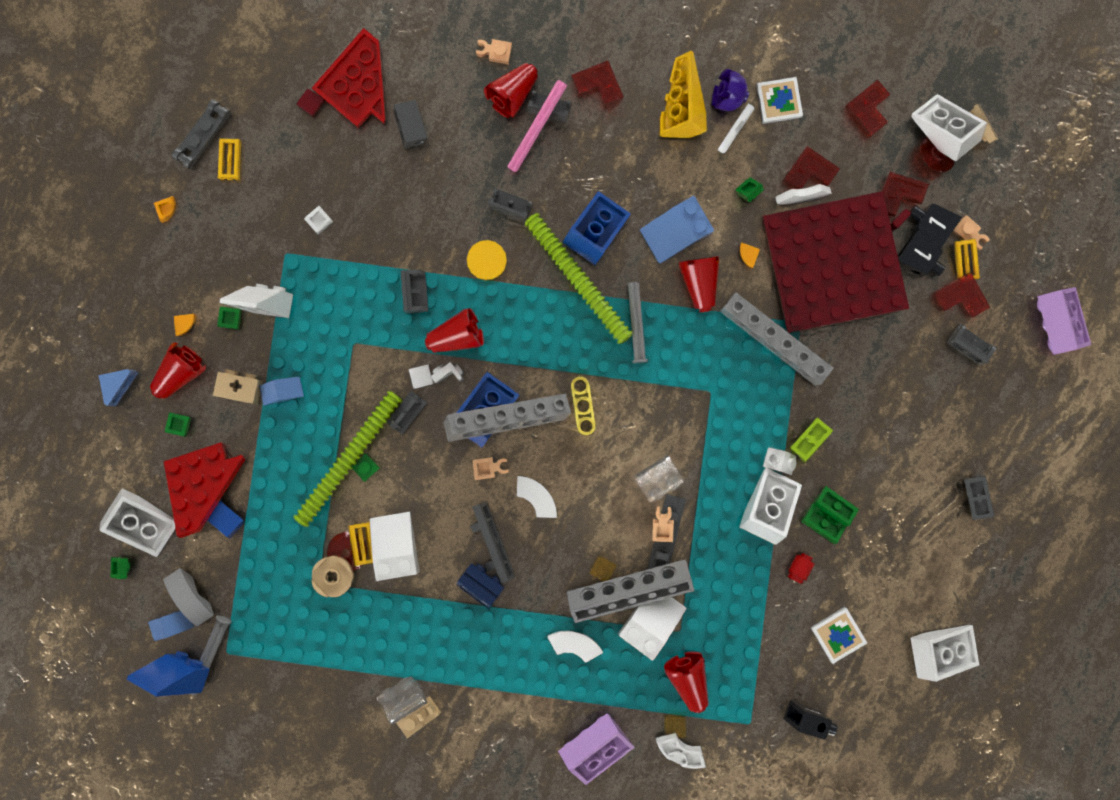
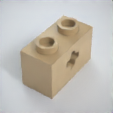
M225 369V373H217L213 396L259 404L261 395L259 386L263 385V381L257 380V375L245 373V377L237 376V371ZM236 384L242 385V388H235Z

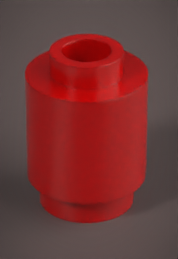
M804 553L801 556L796 554L788 570L789 574L787 577L803 584L804 580L807 581L815 565L812 562L813 558Z

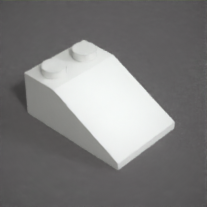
M938 94L911 115L912 119L935 147L955 161L981 141L987 122Z
M256 284L255 287L246 286L221 298L220 303L255 314L289 318L293 294L286 292V288L274 286L273 289H268L267 285Z
M765 468L744 511L740 528L775 545L787 537L802 485Z
M123 488L100 522L101 532L155 557L159 555L175 530L174 518L140 496Z
M410 512L370 518L372 558L376 581L418 574L420 569Z
M672 597L637 606L618 632V635L653 661L687 608Z
M973 625L925 632L911 637L917 678L937 682L979 665Z

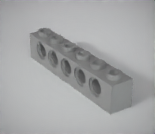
M734 293L720 310L722 314L815 386L821 385L833 370L832 366L738 293Z
M566 394L449 414L443 424L447 440L451 442L563 421L569 416L571 410Z
M685 559L567 591V596L574 622L578 623L695 590Z

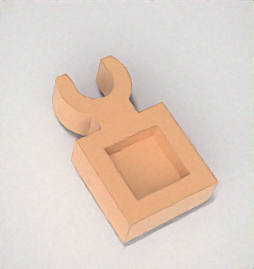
M492 39V43L488 44L485 40H478V45L484 47L482 51L476 50L478 57L489 55V61L509 65L512 42Z
M967 215L963 216L952 232L961 241L975 238L977 251L983 248L979 244V240H982L984 243L990 240L988 236L978 233L981 227Z
M493 457L472 460L475 480L495 478V471L501 474L508 473L509 469L502 470L500 468V464L508 460L502 458L497 463L493 462Z
M657 506V519H653L652 541L673 542L674 520H669L672 515L671 507H668L666 514H661L660 507Z

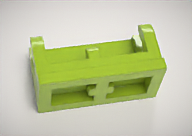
M817 417L790 447L792 449L791 452L799 456L800 460L805 464L832 434L833 430Z

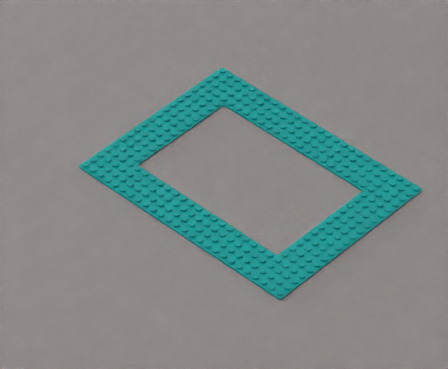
M287 253L284 256L280 287L286 288V292L293 294L289 318L275 317L266 383L278 379L300 377L304 397L266 406L262 404L231 614L232 623L229 627L226 652L229 655L750 724L773 543L740 528L744 511L765 469L763 465L768 448L782 451L786 449L795 370L718 311L699 312V309L641 301L645 357L648 359V362L632 363L634 360L632 336L624 343L618 344V340L613 338L614 335L609 333L610 330L605 328L606 325L601 323L602 319H598V314H594V309H590L591 305H587V300H583V295H579L577 292L425 272L429 312L406 314L403 306L401 270L408 269ZM604 296L605 301L609 302V307H613V312H617V317H621L620 321H624V326H628V331H632L629 299ZM467 308L473 310L479 321L476 323L478 329H482L484 345L479 348L436 353L427 349L425 345L427 333ZM771 319L786 331L784 320ZM800 331L789 333L799 341ZM355 344L710 392L709 412L688 567L695 591L685 593L683 606L687 609L682 615L681 628L679 631L671 633L653 661L618 635L624 624L596 620H585L575 623L573 617L500 607H491L489 610L483 605L352 587L339 597H324L316 592L311 581L312 570L315 564L323 559L332 496L329 495V500L324 502L325 506H321V511H317L318 515L313 517L314 520L312 522H309V527L299 524L293 516L298 514L297 510L302 509L301 505L306 503L305 500L310 498V493H314L313 489H317V484L321 483V479L326 477L325 473H329V468H333L332 464L337 462L352 351ZM772 470V471H774V472H776V473L782 475L781 472L776 471V470ZM569 630L579 632L592 638L600 646L603 653L586 663L580 656L574 653L557 655L547 636L558 631ZM699 652L702 654L705 660L709 702L705 711L701 713L690 711L665 674L664 665L674 656L678 655L679 658L685 657L684 653Z

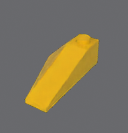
M689 51L676 57L669 80L672 83L670 92L665 96L667 104L665 111H662L660 116L661 137L692 138L707 131L706 109L694 52Z

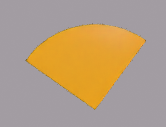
M171 196L154 202L160 222H166L174 214L176 208L175 197Z
M741 242L739 246L741 259L747 267L753 269L760 249Z
M196 314L174 316L175 335L177 337L187 334L196 321Z

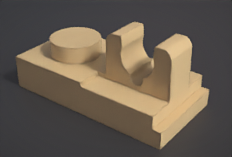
M976 104L969 113L987 122L982 139L984 142L993 143L999 138L980 105Z
M428 696L395 722L404 735L409 738L436 718L441 711L432 698Z

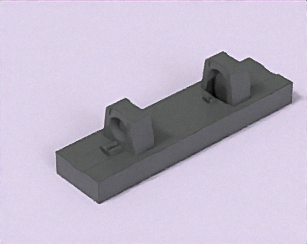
M665 494L661 514H666L668 507H671L672 515L669 520H674L673 542L654 541L647 570L670 564L686 499Z
M487 501L472 507L478 522L471 524L470 527L472 532L481 530L492 560L485 563L487 571L496 569L500 582L503 584L509 582L515 575Z

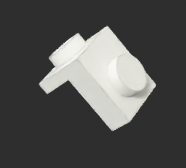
M451 362L445 366L441 364L433 370L434 374L431 376L436 384L452 373L460 382L464 380L461 376L464 372L458 364L453 365Z
M768 448L763 466L792 475L796 467L797 456L786 451Z

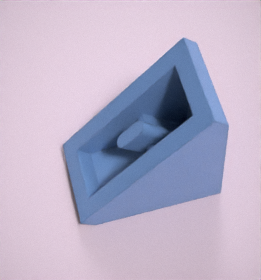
M126 369L99 375L104 404L116 407L138 372Z
M300 377L273 380L259 386L264 406L304 397Z
M181 611L148 622L154 641L173 636L194 627V624Z

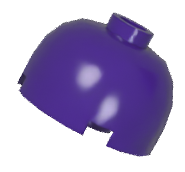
M725 69L718 78L721 80L719 86L715 85L713 89L711 103L715 106V109L729 112L736 110L745 103L749 92L743 75L736 71Z

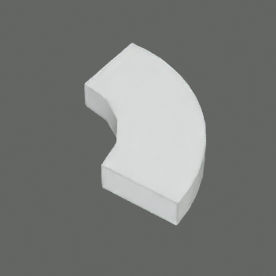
M748 103L718 148V151L724 154L752 114L754 110L752 105Z
M818 184L805 189H791L775 198L777 204L791 205L817 200L832 193L830 187Z
M517 476V497L525 498L531 502L535 508L536 517L557 518L554 500L546 488L531 478Z
M566 630L547 636L557 655L574 653L580 656L586 663L603 653L600 646L592 638L579 632Z
M676 733L656 738L660 751L667 759L685 768L698 769L706 767L701 746L684 744L679 740Z

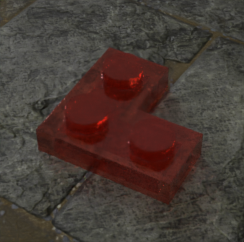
M608 60L571 75L579 96L598 89L604 106L620 101L624 97Z
M877 79L845 106L870 137L888 123L876 107L888 98L890 93Z
M807 146L783 181L795 189H802L810 176H812L825 186H828L840 168Z
M889 172L883 188L888 215L896 216L902 199L921 205L929 184Z
M972 273L963 275L933 293L943 311L962 302L968 315L973 318L990 308Z

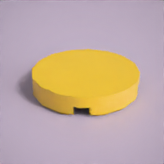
M479 241L468 252L467 266L470 272L478 279L494 280L501 276L506 268V253L502 246L494 241Z

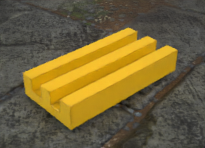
M219 138L218 179L240 180L241 140ZM225 143H228L227 174H224ZM233 144H235L234 174H232Z
M976 239L954 241L957 281L980 279ZM968 244H970L971 246L973 267L972 276H970ZM961 245L963 248L965 277H963Z
M370 522L349 525L354 566L373 563ZM362 527H365L369 553L368 560H366ZM356 528H357L358 541H359L360 554H361V560H362V561H359L358 548H357L356 535H355V529H356Z

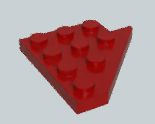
M365 28L360 31L312 87L315 93L358 129L371 114L383 124L386 123L380 42Z
M220 442L163 461L177 537L183 538L202 530L245 461L243 455L227 459L225 445Z

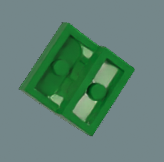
M825 486L811 504L801 522L832 544H837L846 527L851 525L859 509Z

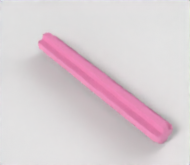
M561 80L555 83L508 164L510 170L518 171L565 91L567 85Z

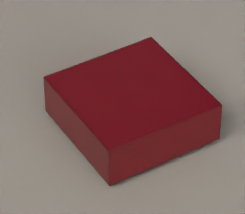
M307 88L296 105L314 117L325 103V100Z
M908 209L901 211L890 222L892 231L898 229L911 215Z

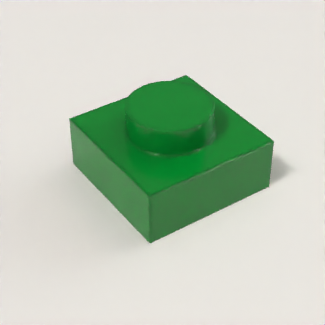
M749 177L735 191L738 196L750 203L764 191V187L761 183Z
M220 307L217 327L240 330L242 310Z
M169 412L164 432L187 437L192 417Z
M367 453L355 465H352V469L364 482L380 469Z
M111 557L110 578L127 579V573L130 569L128 558Z

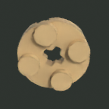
M333 555L325 557L315 564L312 570L311 581L313 588L324 597H339L351 587L354 573L348 561ZM329 571H330L331 573H334V572L337 573V576H336L337 581H336V582H335L334 580H332V581H329V580H328V578H329L328 572H329Z

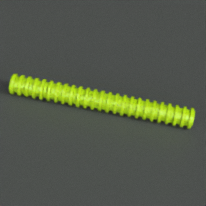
M535 213L525 221V226L529 227L528 230L533 232L532 235L536 236V240L540 241V245L544 246L545 251H548L547 254L552 256L551 259L556 261L555 264L559 265V269L563 270V274L567 275L568 280H571V285H575V290H579V295H583L582 299L587 300L586 304L591 305L590 309H594V314H598L597 318L602 319L601 323L606 325L605 328L610 330L609 333L614 335L613 338L618 340L617 343L622 344L627 341L633 332L628 331L629 327L624 326V321H620L621 317H617V312H613L612 306L609 307V302L605 301V297L601 296L600 291H597L598 288L593 286L594 283L589 281L590 278L585 276L586 273L582 272V268L578 267V263L574 262L573 257H570L571 254L566 252V247H562L563 244L559 243L557 237L555 238V233H551V228H547V223H543L544 220L540 218V214Z
M387 391L388 395L384 396V400L379 402V407H375L376 411L371 412L373 415L371 417L368 416L369 420L364 422L365 425L363 427H360V432H356L357 436L353 437V441L348 443V448H344L345 452L340 454L342 456L340 458L337 457V462L332 464L333 468H329V473H325L326 477L322 478V482L317 484V489H313L314 493H310V498L306 499V503L301 505L302 509L297 510V515L294 514L293 517L299 524L309 527V522H312L314 520L313 517L318 515L317 511H321L320 507L325 506L324 502L329 500V495H333L332 491L337 490L336 486L340 485V481L345 479V474H349L348 470H352V465H355L356 460L360 459V454H364L363 450L368 448L367 445L372 443V438H376L375 434H379L378 430L383 428L382 425L384 423H387V418H391L390 414H394V409L398 408V404L403 402L392 391Z

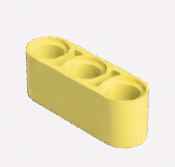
M576 377L571 383V393L577 430L582 435H590L595 430L590 386L586 378ZM577 381H582L585 383L586 388L584 391L578 392L575 390L574 384ZM580 401L588 403L589 408L586 412L578 410L577 404ZM589 421L592 425L589 432L582 431L580 428L581 422Z

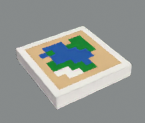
M797 77L756 84L762 124L803 117Z
M846 607L810 627L832 664L867 644Z

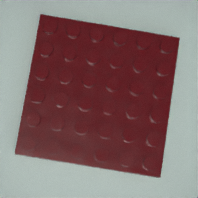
M883 191L764 215L762 217L785 327L788 333L909 309Z

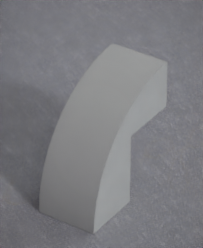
M179 568L163 579L167 591L176 606L195 626H199L214 615L211 604L198 595L193 577L183 569Z

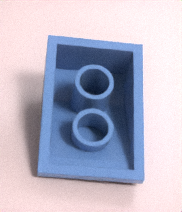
M692 196L642 227L640 232L657 262L661 264L707 238L714 232V229L695 196Z

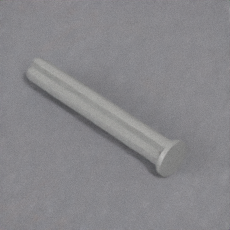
M631 282L628 284L633 332L634 360L632 363L648 362V359L645 357L639 283Z
M217 615L215 618L217 620L199 660L207 668H210L228 624L232 623L227 617Z

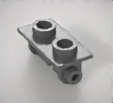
M410 391L394 414L391 415V418L388 419L387 423L403 435L427 402L413 391Z

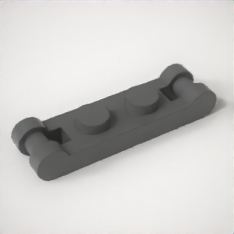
M212 99L186 138L173 151L172 158L182 161L185 167L191 169L230 117L231 110L221 107L218 101ZM215 112L219 114L217 119L213 118ZM188 150L192 152L189 156L185 155Z

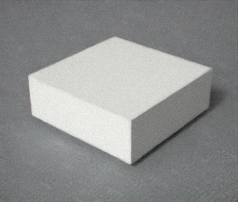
M320 206L304 218L318 235L333 223Z
M429 364L409 369L414 389L434 384Z

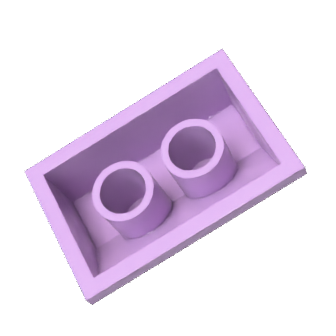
M1076 287L1037 296V307L1043 316L1042 326L1047 331L1049 338L1047 344L1053 355L1091 345Z
M605 714L598 718L589 728L584 729L572 741L567 742L558 752L568 770L587 785L635 747L618 724L608 714Z

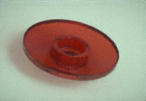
M928 137L921 142L920 152L922 158L930 168L942 173L952 169L955 160L941 153Z
M349 532L339 533L331 539L327 547V557L336 555L344 558L351 565L353 571L363 566H354ZM355 533V535H356V542H357V548H358L359 561H362V560H361V554H360L359 541H358V534ZM364 541V547H365V553H366V559H367L368 549H367L366 542ZM344 549H347L349 551V556L346 557L343 555L342 552Z

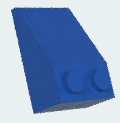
M598 191L571 227L562 243L596 265L631 213Z
M486 372L457 413L514 403L519 394ZM492 434L469 439L482 448Z
M177 651L176 654H165L128 675L127 680L156 697L202 693L210 669L203 666L202 661L190 659L187 653Z

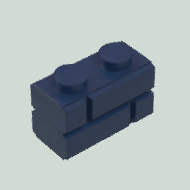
M471 563L457 581L456 586L490 610L504 591V587L499 578L496 576L491 578L485 574L487 570L479 564L475 566Z

